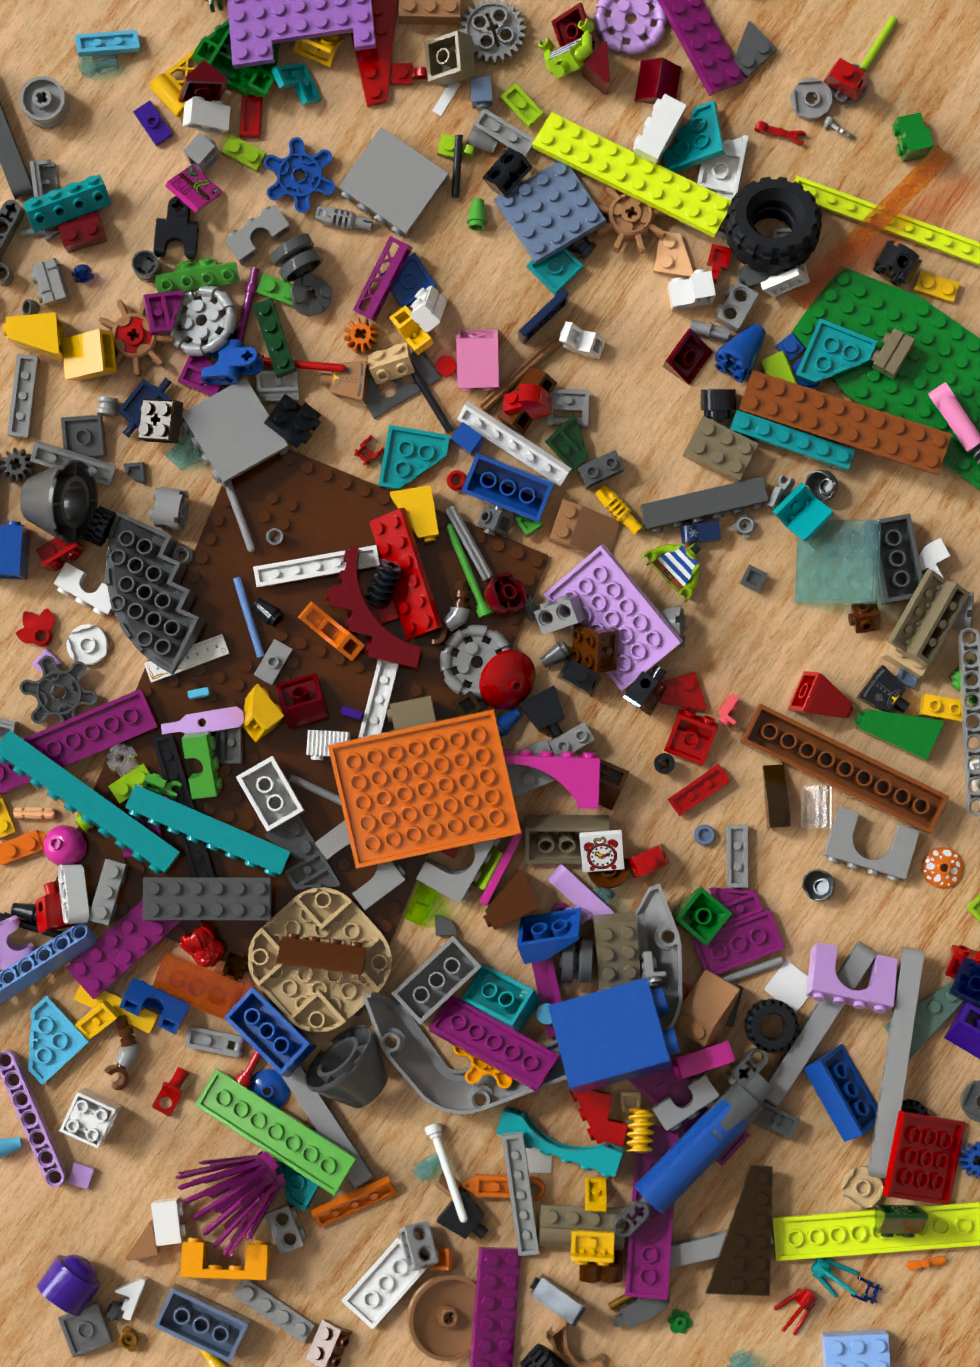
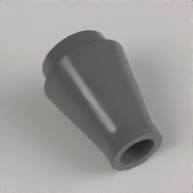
M564 641L556 642L539 659L543 666L547 668L567 660L571 652Z

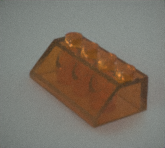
M166 951L157 971L153 987L185 1001V1003L225 1020L226 1014L237 1004L246 983L240 980L236 981L228 975L224 976L223 973L212 968L198 966L195 961L171 951Z

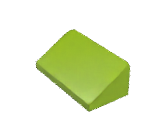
M784 350L761 360L767 375L798 384Z
M492 847L489 851L492 853V856L487 865L482 863L479 869L483 872L477 883L472 881L473 885L482 890L486 889L503 856L502 852Z

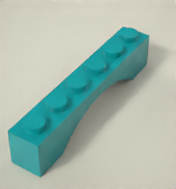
M736 410L730 426L731 430L752 441L794 452L825 467L843 473L849 470L855 452L854 449Z
M507 1106L502 1111L496 1134L501 1135V1138L502 1133L523 1131L526 1148L532 1149L534 1147L547 1156H552L553 1154L560 1157V1160L566 1163L575 1162L580 1164V1167L585 1170H597L602 1176L608 1178L615 1177L619 1173L626 1148L607 1141L591 1146H572L561 1143L542 1132L531 1120L528 1113Z

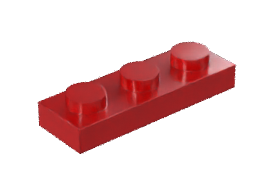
M717 764L667 800L677 815L681 816L731 780L722 767Z

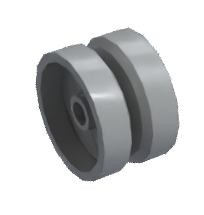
M37 76L30 79L23 86L20 93V104L24 113L34 125L41 128H53L60 125L66 119L69 113V100L62 86L55 79L47 76Z

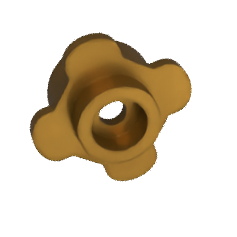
M128 1326L124 1327L121 1337L117 1339V1344L128 1349L129 1352H133L136 1350V1344L141 1340L142 1335L140 1332L132 1331Z

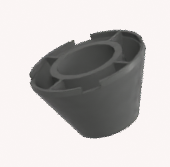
M69 460L29 477L24 482L20 493V508L24 518L65 543L73 544L84 540L85 532L88 529L87 526L98 506L97 485L94 476H90L87 470L89 469L88 465L80 460Z
M356 1025L338 1034L331 1040L333 1044L325 1052L321 1050L316 1055L306 1072L305 1085L315 1093L353 1108H361L372 1102L382 1092L387 1083L388 1076L372 1030L366 1025Z

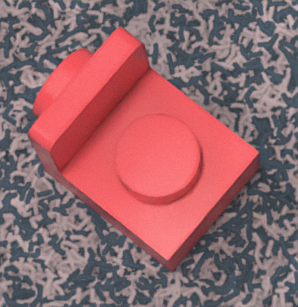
M733 693L728 696L716 713L720 717L718 720L727 727L737 724V721L728 716V713L733 714L739 706L737 703L739 697Z

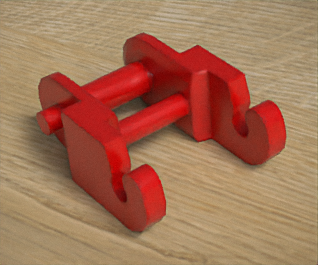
M372 435L360 444L361 448L359 450H355L354 456L358 455L364 461L363 465H369L371 459L374 461L385 450L382 447L380 451L374 454L366 447V444L373 438ZM364 449L371 455L369 458H366L361 453Z

